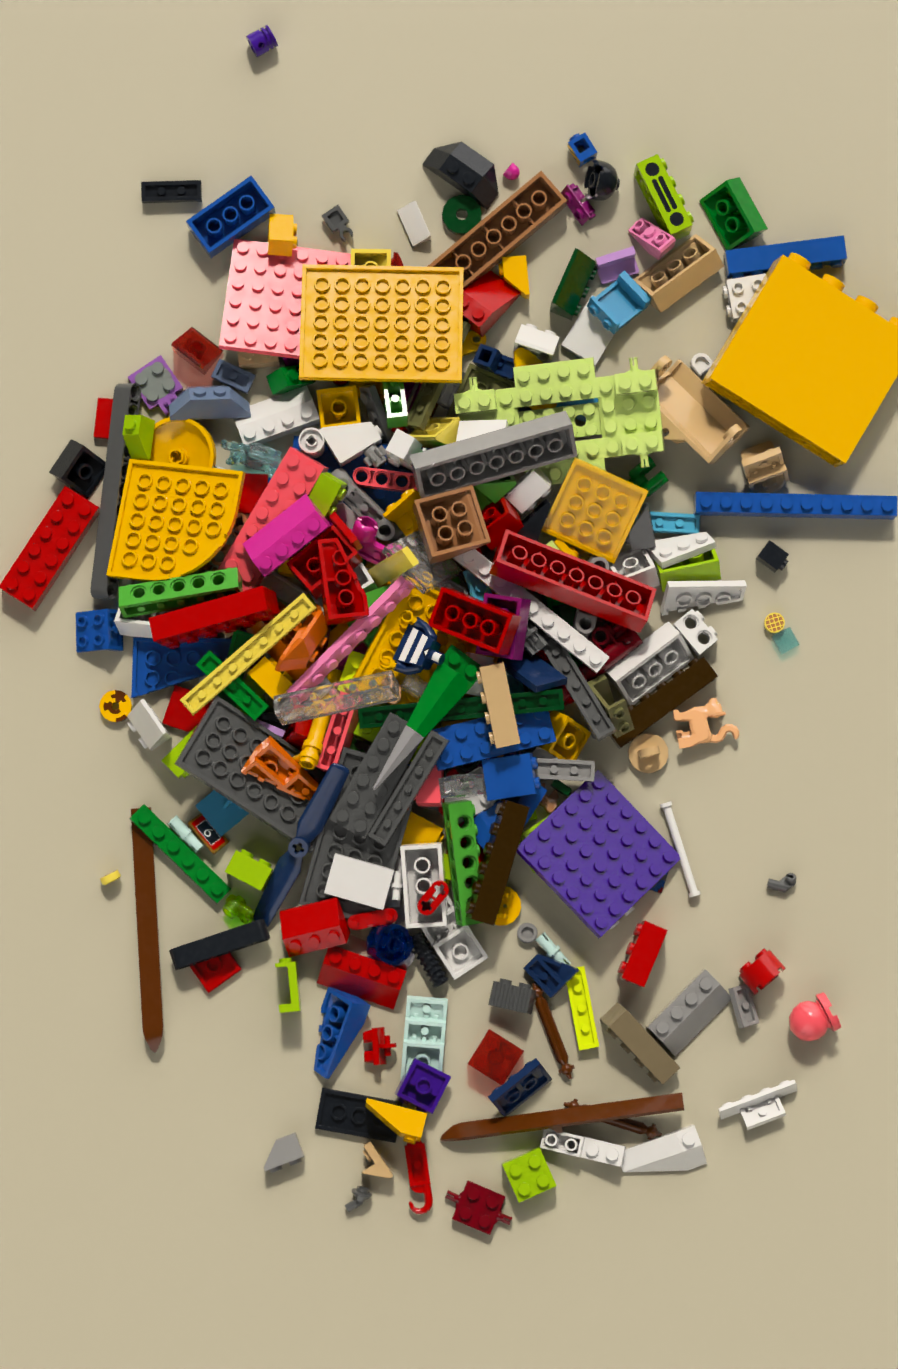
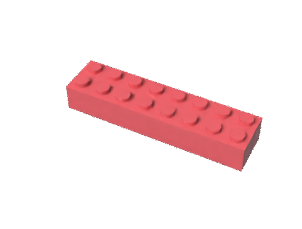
M290 447L218 570L238 567L242 577L243 591L259 587L264 576L251 560L243 543L303 495L307 494L309 496L320 474L327 472L329 468L297 448Z

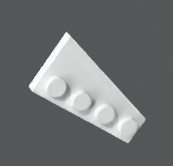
M745 580L667 581L660 608L661 616L669 615L668 612L678 610V613L687 611L686 608L690 607L706 608L711 603L722 605L743 601L747 587Z

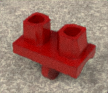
M385 1027L372 1028V1030L363 1032L364 1043L372 1042L373 1051L364 1052V1061L374 1065L387 1064L386 1056H391V1048L397 1047V1043H391L390 1035L385 1036Z

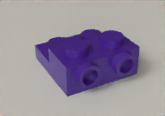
M414 1058L406 1075L403 1076L396 1089L395 1095L398 1096V1101L406 1105L410 1102L416 1105V1110L424 1113L428 1111L433 1114L451 1076Z

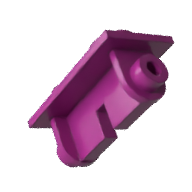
M574 183L566 185L561 194L567 199V206L572 211L574 218L583 226L588 219L591 220L596 216L595 210L588 200L583 203L581 202L585 196L578 185L575 186Z

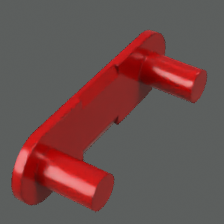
M386 908L355 914L349 917L347 924L352 930L390 924L397 920L398 913L393 908Z

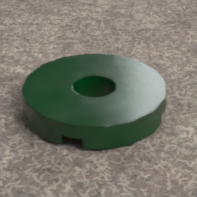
M454 196L443 207V222L446 228L454 234L465 235L481 222V208L477 201L470 196ZM458 211H465L468 215L467 218L464 220L458 219L456 217Z

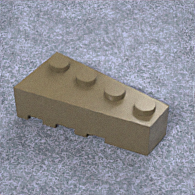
M618 1002L600 1018L608 1027L606 1031L614 1039L618 1038L622 1042L620 1046L628 1054L631 1052L635 1056L633 1060L639 1067L643 1068L645 1066L649 1071L647 1075L654 1083L658 1080L663 1085L680 1069L678 1064L630 1012Z

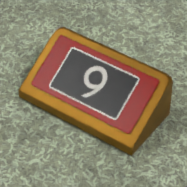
M202 813L188 822V825L213 855L229 843L224 835L220 836Z

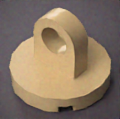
M644 733L637 736L631 742L628 749V759L636 770L645 774L654 773L666 764L668 747L665 741L658 735Z

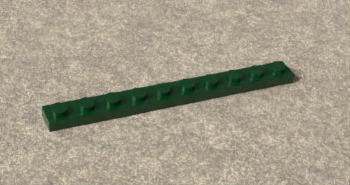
M563 689L510 694L514 714L564 710ZM481 696L461 698L440 721L485 717L484 712H488L487 705L482 704ZM418 702L358 708L360 729L382 727L390 712L408 722Z

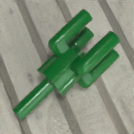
M648 456L650 467L645 466L641 468L640 462L629 471L631 479L628 480L648 490L646 497L651 496L669 481L662 470L648 481L645 475L656 466L650 456Z

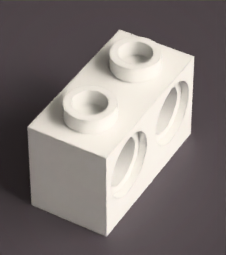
M691 609L672 626L680 632L686 644L698 657L718 640L716 637L718 634L712 626L707 627L703 622L705 618L698 610L694 611ZM685 620H694L695 628H687ZM700 634L708 637L707 644H701L698 641Z

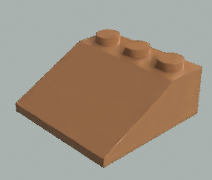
M473 485L414 500L412 509L430 564L451 559L491 542Z

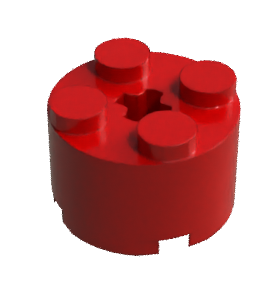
M765 948L756 955V961L752 964L747 962L739 971L741 973L739 977L755 995L758 993V987L760 990L764 989L779 976V969L782 972L786 969L772 951H767Z

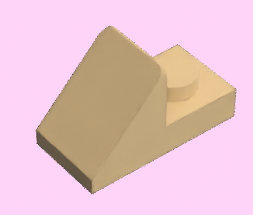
M371 1141L364 1145L366 1150L363 1153L368 1161L373 1160L374 1164L361 1173L384 1178L393 1177V1173Z

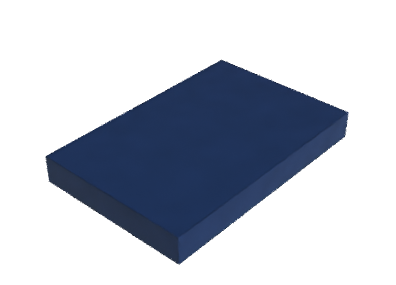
M523 651L522 661L498 658L497 663L504 662L506 672L535 693L567 684L568 678L537 655L531 657L527 651Z

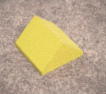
M430 417L424 431L415 429L409 435L416 438L424 448H436L456 442L459 421L461 420L459 417Z

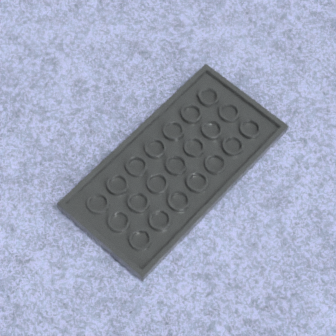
M216 696L174 764L289 840H292L296 837L298 821L310 801L307 799L302 800L281 791L275 785L266 781H258V778L250 774L244 775L241 769L255 748L269 736L292 757L300 754L301 751L219 696ZM316 766L314 769H305L319 784L326 772L319 770ZM318 836L310 842L309 853L313 852Z
M343 747L339 764L348 768L350 773L329 818L366 753ZM407 765V767L405 768V770H404L403 774L401 775L400 779L398 780L396 786L394 787V789H393L392 793L390 794L388 800L386 801L384 807L386 806L387 802H388L389 799L391 798L392 794L394 793L395 789L397 788L398 784L400 783L401 779L403 778L404 774L406 773L407 769L409 768L408 765ZM412 805L387 846L377 842L368 834L363 839L328 818L322 832L318 835L299 904L306 905L336 897L324 893L335 853L394 869ZM338 897L344 916L348 919L355 914L381 910Z

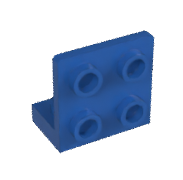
M100 609L77 612L76 651L79 653L100 650L124 651L123 635H120L114 622L118 610Z

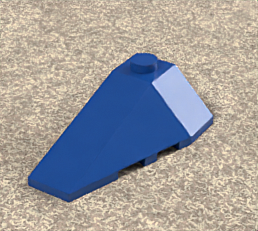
M541 786V789H538L539 794L505 798L504 800L530 807L525 822L526 825L546 794L547 789ZM500 800L496 801L486 811L483 810L474 818V824H476L478 829L476 842L483 849L486 842H489L491 836L489 834L490 826L495 822L497 816L495 810L497 804L501 803Z
M328 987L321 1007V1013H324L323 1023L319 1025L318 1032H321V1040L316 1048L314 1071L326 1079L331 1077L364 1025L371 1006L357 996Z

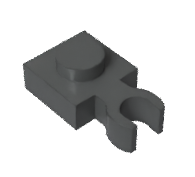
M336 205L322 215L323 220L332 233L337 230L340 232V238L343 242H346L343 236L345 232L350 233L353 237V231L346 227L349 219L339 205Z

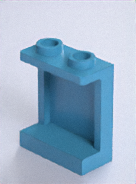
M624 270L619 274L614 283L596 297L592 296L587 307L589 312L602 322L603 327L608 331L610 330L614 335L648 307L651 297Z

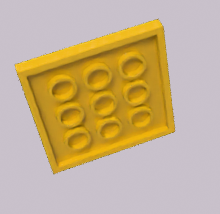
M575 457L541 531L595 556L603 557L608 562L614 564L648 494V490Z

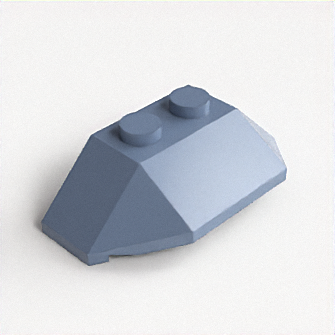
M228 385L188 386L169 405L170 420L251 418L249 402Z

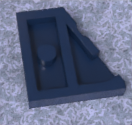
M537 954L523 968L550 998L554 997L580 971L578 968L542 954Z

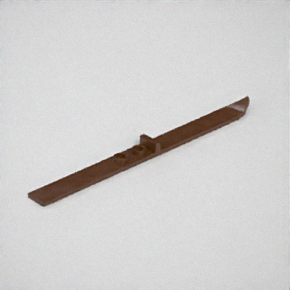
M139 808L131 809V816H132ZM131 821L142 1028L147 1044L156 1053L163 1036V1011L153 842Z
M682 1093L461 1122L450 1127L442 1134L440 1140L442 1142L461 1141L552 1129L557 1133H563L562 1127L684 1111Z

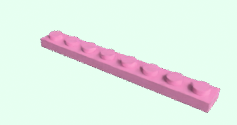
M401 575L368 608L369 616L357 619L287 690L288 694L299 702L308 697L310 692L323 682L324 678L353 651L360 641L367 637V634L374 627L381 623L382 619L389 612L396 608V605L403 598L410 594L415 586Z

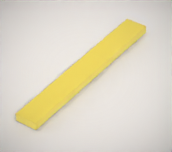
M302 593L182 697L180 701L192 715H195L313 613L317 607L305 593Z

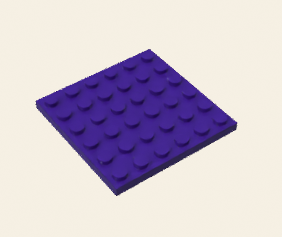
M599 770L594 774V782L585 781L534 829L517 848L519 856L598 939L680 860L677 851Z

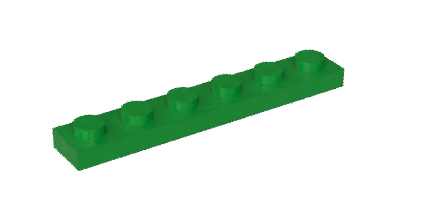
M145 804L130 817V820L216 904L231 890Z

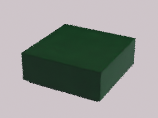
M554 780L550 785L566 797L572 791L570 787L559 780Z

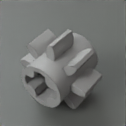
M374 444L363 453L366 456L363 460L368 468L373 466L378 469L387 462L385 457L386 451L382 445L378 448Z

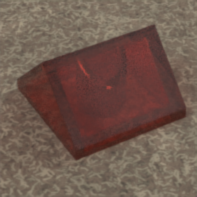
M193 327L171 344L173 351L203 375L208 372L223 353L222 349H219L216 344Z

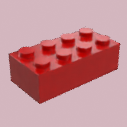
M441 587L428 624L430 627L494 653L508 655L522 617L454 589Z

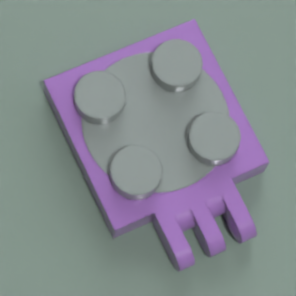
M161 355L128 376L131 383H137L140 386L141 398L151 411L159 406L166 416L169 415V411L165 407L169 406L177 398L176 394L183 390L182 385Z

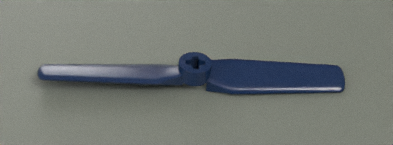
M338 763L330 765L298 821L296 837L290 841L288 850L279 858L252 915L254 921L265 919L267 928L300 874L303 857L310 849V842L322 832L350 773L349 769ZM298 843H302L303 849L300 851L296 850Z

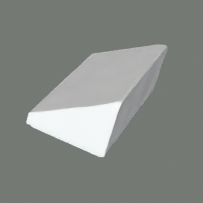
M416 201L397 210L412 247L431 240L430 232Z

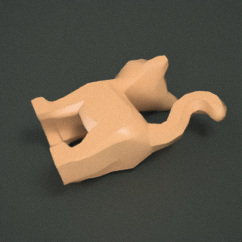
M716 698L709 699L708 703L704 706L693 707L685 712H680L678 709L673 710L674 721L688 722L690 728L687 732L676 730L679 749L693 747L697 744L721 742L728 732L732 733L734 739L739 738V730L733 724H726L721 727L717 735L711 733L707 718H718L726 715V712L722 710L721 704Z

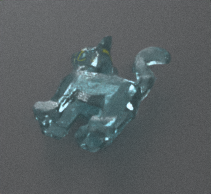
M222 439L220 442L223 449L231 451L229 458L226 460L228 465H245L252 470L266 472L270 476L274 475L279 466L282 454L279 450L254 442L250 445L235 441L229 443L225 439Z

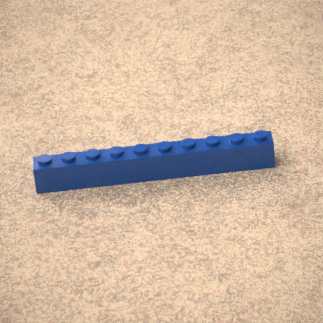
M696 492L694 494V514H699L700 516L894 520L897 517V496Z

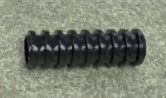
M419 932L410 937L407 942L411 943V949L414 948V953L418 955L416 957L417 960L420 959V965L424 966L423 971L426 970V976H429V981L433 983L432 987L436 988L447 982L449 978L445 977L444 974L446 972L442 971L443 967L439 966V960L435 959L437 956L436 954L433 955V949L429 948L430 943L427 944V938L423 937L424 933Z

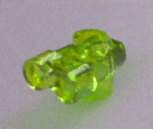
M230 894L226 898L222 910L227 917L234 919L238 916L244 924L252 922L255 911L246 905L243 897L240 895L236 897L234 894Z

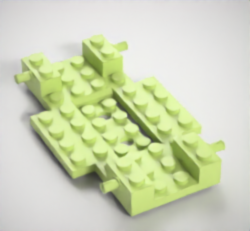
M593 357L513 367L514 388L481 390L477 386V377H473V380L470 377L468 378L470 390L454 394L455 411L461 421L507 419L508 426H513L566 410L573 426L574 438L602 435V438L575 441L577 450L576 458L606 471L605 458L638 455L640 456L641 468L645 466L650 467L649 454L665 451L656 370L638 369L637 357L629 358V371L604 377H596ZM598 398V402L519 412V408ZM578 415L585 416L586 423L584 426L580 427L575 424V418ZM575 457L538 468L552 481L551 485L562 484Z

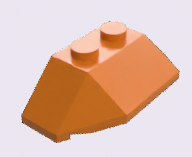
M316 603L317 609L306 618L280 656L275 668L276 671L306 668L309 662L313 663L319 654L318 648L323 649L328 640L325 637L328 632V626L319 604Z

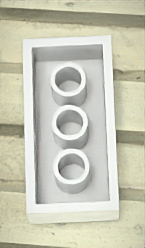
M443 842L401 845L406 928L447 926V897L430 915L421 914L417 908L419 900L435 881H445ZM444 885L435 886L437 890L433 894L434 897H437L439 893L445 894L443 890ZM430 898L428 902L422 901L424 905L422 909L424 911L426 909L431 910L432 907L430 905L434 900Z

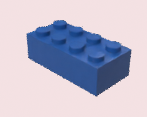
M251 175L192 216L186 223L209 257L213 258L233 244L234 239H240L267 220L269 214H275L276 212L271 201Z

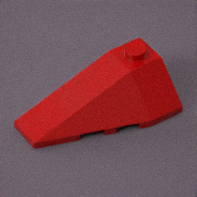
M339 539L317 540L326 625L348 623L369 616L367 595L364 589H362Z

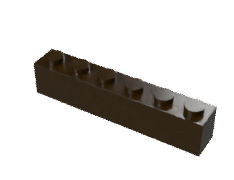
M696 657L688 663V669L682 671V669L678 670L672 675L673 680L668 683L663 681L655 687L657 690L655 693L650 695L648 692L641 697L639 705L628 707L634 729L618 738L614 734L610 735L619 749L718 677L704 657L700 660Z
M504 799L501 800V803L497 804L495 810L497 816L489 830L491 836L483 850L485 856L483 862H480L478 866L477 882L473 883L471 889L473 895L471 901L466 905L465 912L467 913V918L494 926L530 807Z

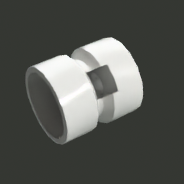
M311 427L304 429L300 433L298 438L300 451L313 459L320 457L325 451V440L322 432L317 428Z

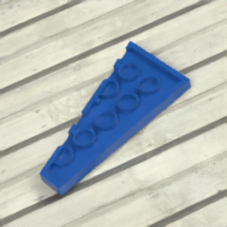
M133 637L131 698L205 676L206 674L196 664L209 650L224 662L227 659L232 639L199 638V641L196 643L188 644L185 642L181 643L178 648L168 649V647L154 642L153 638Z

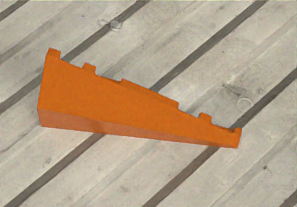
M271 736L255 748L241 769L244 775L250 774L258 778V781H266L273 784L277 789L302 800L307 799L310 801L319 786V783Z

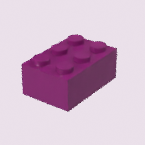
M484 593V602L519 615L522 618L508 655H500L477 645L475 654L522 661L531 600Z

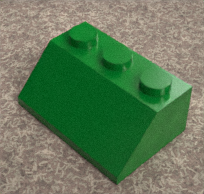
M740 177L726 180L699 200L726 250L735 249L768 229Z

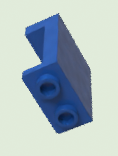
M533 753L482 760L487 801L539 794L538 789H541L540 778L536 777L535 769H538L537 758L533 757Z

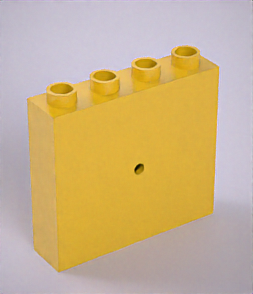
M790 253L788 257L782 255L772 263L701 383L832 466L838 467L845 464L898 376V318L891 317L889 321L876 314L879 307L872 300L860 295L855 300L842 292L845 285L839 279L829 274H824L822 279L808 271L811 263L806 258L796 253Z

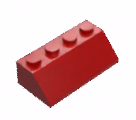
M334 946L327 949L317 983L394 1010L407 971Z

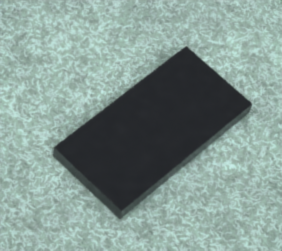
M322 1088L315 1129L396 1143L397 1134L369 1111L365 1104L367 1098L402 1107L403 1103Z

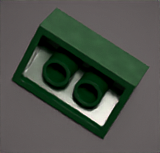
M575 248L550 307V312L571 321L574 315L578 316L582 307L579 302L582 297L586 298L590 289L587 284L589 280H594L598 269H595L596 262L577 248Z

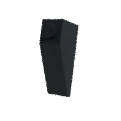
M546 499L522 520L524 527L517 534L538 541L551 506Z

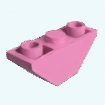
M643 217L628 229L637 242L658 260L668 253L676 242L673 236Z

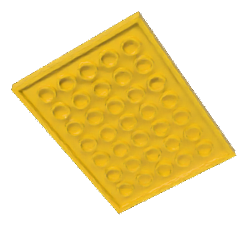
M303 264L299 380L462 383L464 267Z

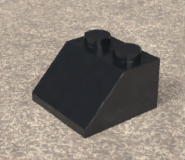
M71 439L49 473L84 497L89 498L104 475L105 461L84 445Z

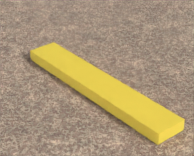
M406 546L367 571L376 586L380 587L413 568L419 561L409 547Z

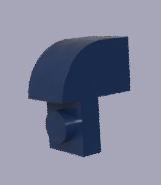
M480 343L472 362L484 370L514 381V359L502 355L498 349Z

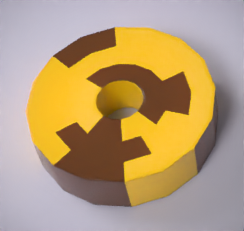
M113 690L103 695L99 708L105 719L118 723L128 718L127 715L132 711V702L124 692ZM119 703V709L114 710L112 705Z

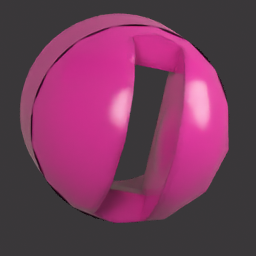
M512 163L503 173V176L509 180H515L519 177L520 170Z

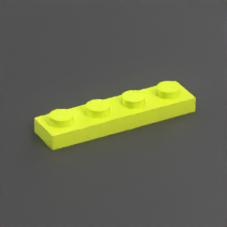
M581 966L575 967L580 971L566 985L578 1049L585 1050L599 1047L585 968Z

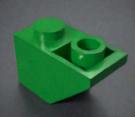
M299 365L280 367L266 376L273 395L283 394L316 382L315 380H299Z

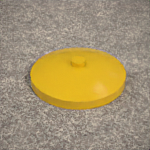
M170 417L155 423L150 460L146 461L215 468L216 448L211 435L200 423L191 419L170 420Z

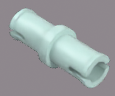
M177 815L170 820L168 825L195 853L204 847L205 844L193 833V829L191 827L188 828Z
M546 932L535 939L547 953V957L568 965L571 964L559 950V945L556 946L547 936Z

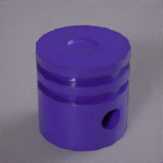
M265 25V28H260V31L256 30L246 36L256 57L268 52L269 48L272 50L274 49L273 46H278L268 25Z

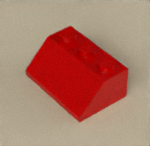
M338 897L280 911L282 940L289 957L347 944L351 932Z

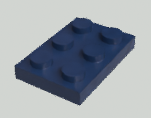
M537 1058L527 1062L518 1073L511 1075L502 1086L495 1088L488 1098L505 1117L550 1082L552 1078Z

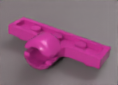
M361 516L356 519L353 529L350 530L363 547L358 551L361 558L378 564L397 552L376 541L378 524L373 518Z

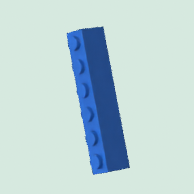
M844 235L725 250L723 256L726 277L735 279L749 275L765 274L776 259L782 255L788 257L790 253H796L806 258L811 263V270H819L823 266L828 265L831 268L841 267L847 260Z

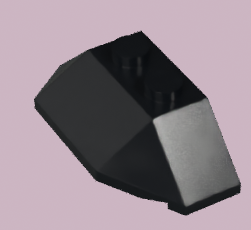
M463 142L434 148L422 164L466 196L475 199L486 210L499 194L494 164Z

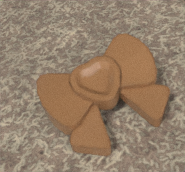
M554 790L549 796L545 794L539 803L547 813L554 811L557 806V799H559L557 790Z

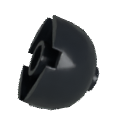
M593 160L592 162L595 164L588 167L585 175L584 188H588V194L585 193V197L596 201L609 199L615 190H618L620 179L611 164L600 160Z

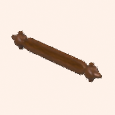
M532 983V990H536V1008L556 1060L561 1065L559 1073L566 1075L568 1079H572V1071L575 1067L568 1063L569 1057L548 1002L543 997L544 990L538 987L536 983Z
M575 1098L573 1101L564 1102L563 1104L566 1108L586 1106V1104L579 1105L578 1099ZM630 1118L602 1122L637 1134H646L648 1140L662 1135L654 1123H652V1126L647 1127L643 1122Z

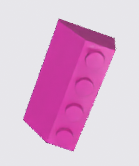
M305 494L245 541L243 546L253 563L263 576L266 577L331 527V524L309 496Z

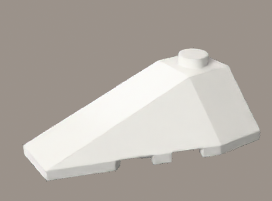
M692 1124L625 1149L621 1168L623 1172L688 1171L707 1164L695 1125Z

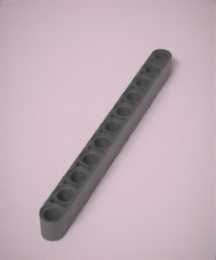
M137 383L117 384L114 389L91 580V595L94 599H114L118 592L119 578L109 577L106 574L129 459H131L122 435L125 415H139L141 389Z

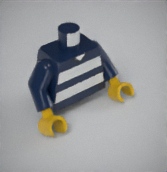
M405 610L411 614V618L409 620L401 618L404 622H411L412 625L408 624L393 657L395 662H392L391 657L383 656V659L389 661V665L380 664L381 668L388 669L391 667L394 671L412 675L421 673L423 670H430L433 663L442 665L445 660V654L439 652L441 644L437 642V635L433 628L419 617L415 618L410 610Z

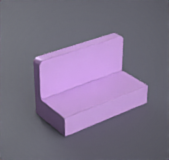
M634 246L595 258V266L598 269L597 272L602 285L616 281L619 274L624 270L629 276L639 273L635 260L636 252Z

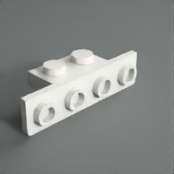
M786 1080L776 1087L764 1088L755 1095L743 1096L739 1101L727 1102L718 1109L719 1116L722 1120L741 1113L747 1130L784 1117L786 1113L779 1098L796 1092L795 1080Z

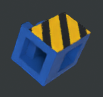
M577 133L569 139L567 147L578 163L579 168L597 157V151L586 133L581 135ZM582 147L585 151L580 153L577 149Z

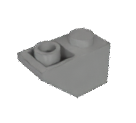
M296 1132L275 1141L265 1163V1171L270 1170L273 1173L281 1170V1165L288 1162L290 1166L301 1162V1157H304V1153Z

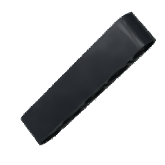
M260 919L169 950L175 970H180L270 939L265 919Z

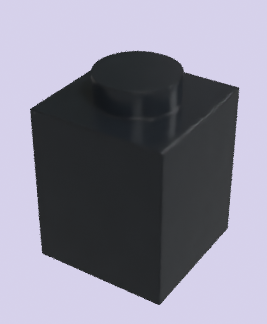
M769 540L756 557V560L775 573L778 569L781 571L789 562L786 559L789 554Z

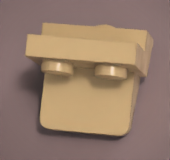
M771 441L741 451V462L751 493H777L787 481H790L780 447L775 448Z

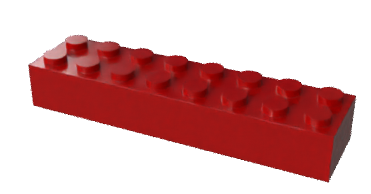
M507 529L498 543L489 571L491 575L638 633L641 632L648 621L656 593V588Z

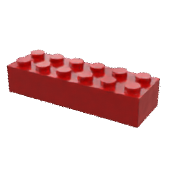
M64 486L1 582L0 589L36 612L100 513V508Z
M259 586L150 617L149 623L153 641L161 644V646L168 647V649L180 647L181 643L187 642L191 644L198 642L199 638L217 637V633L220 632L231 633L237 631L236 628L244 626V628L255 626L256 622H270L280 611L276 592L264 586Z

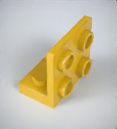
M413 488L406 490L401 495V498L396 503L390 504L386 508V512L383 513V516L395 522L409 539L419 531L412 507L414 500L421 498L418 491Z

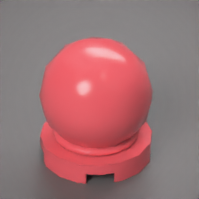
M824 992L815 995V1002H800L792 1009L789 1016L790 1030L800 1040H818L825 1035L828 1028H831L833 1032L841 1028L837 1015L833 1016L828 1008L832 1005Z

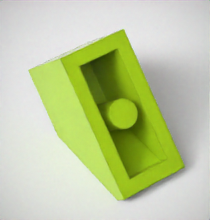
M125 415L122 435L131 459L150 460L155 420L143 415Z

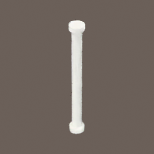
M670 801L660 804V807L664 810L676 851L680 857L690 898L701 893L700 890H697L672 812V802Z

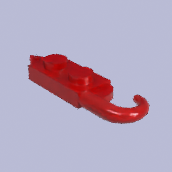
M420 1140V1142L416 1141L415 1144L407 1143V1145H404L411 1190L416 1193H424L425 1205L422 1208H416L411 1201L409 1202V1207L416 1214H425L433 1205L425 1142L422 1143Z

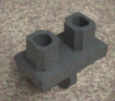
M528 620L524 649L532 657L547 646L548 643L540 635L536 626L534 627Z

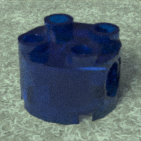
M390 923L377 927L374 926L367 936L366 951L374 960L389 965H398L410 956L413 949L412 937L409 935V931L399 924Z

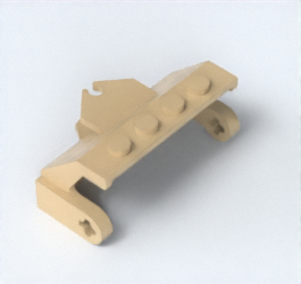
M665 355L650 369L656 370L663 433L669 432L664 439L671 440L676 444L687 442L709 464H715L726 450L739 441L750 426L717 394L702 384V380L680 359L666 372L671 366L672 360Z

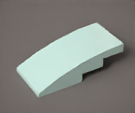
M407 995L400 1081L406 1075L414 1058L442 1071L448 999Z

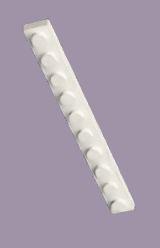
M476 549L453 557L456 562L496 594L531 600L528 619L596 674L609 659L608 655L522 586L489 574L492 562Z

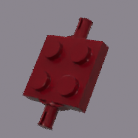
M468 1180L464 1190L459 1195L449 1190L446 1193L449 1195H446L445 1199L456 1202V1209L452 1217L455 1221L488 1235L491 1234L493 1226L497 1221L507 1225L511 1223L512 1217L501 1213L502 1204L506 1197Z

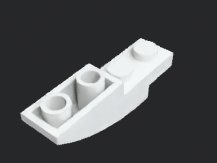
M544 1129L540 1148L622 1167L626 1146L568 1132L557 1133L552 1129Z

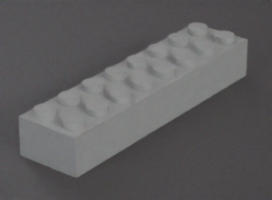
M565 410L411 454L409 457L417 491L420 498H425L470 485L476 486L577 456L573 426Z

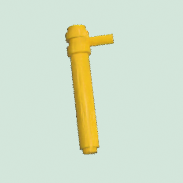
M338 669L332 670L327 675V678L334 687L320 697L308 737L303 742L302 751L300 754L293 756L299 765L305 769H314L318 765L319 755H321L323 750L322 743L339 693L337 686L342 671Z

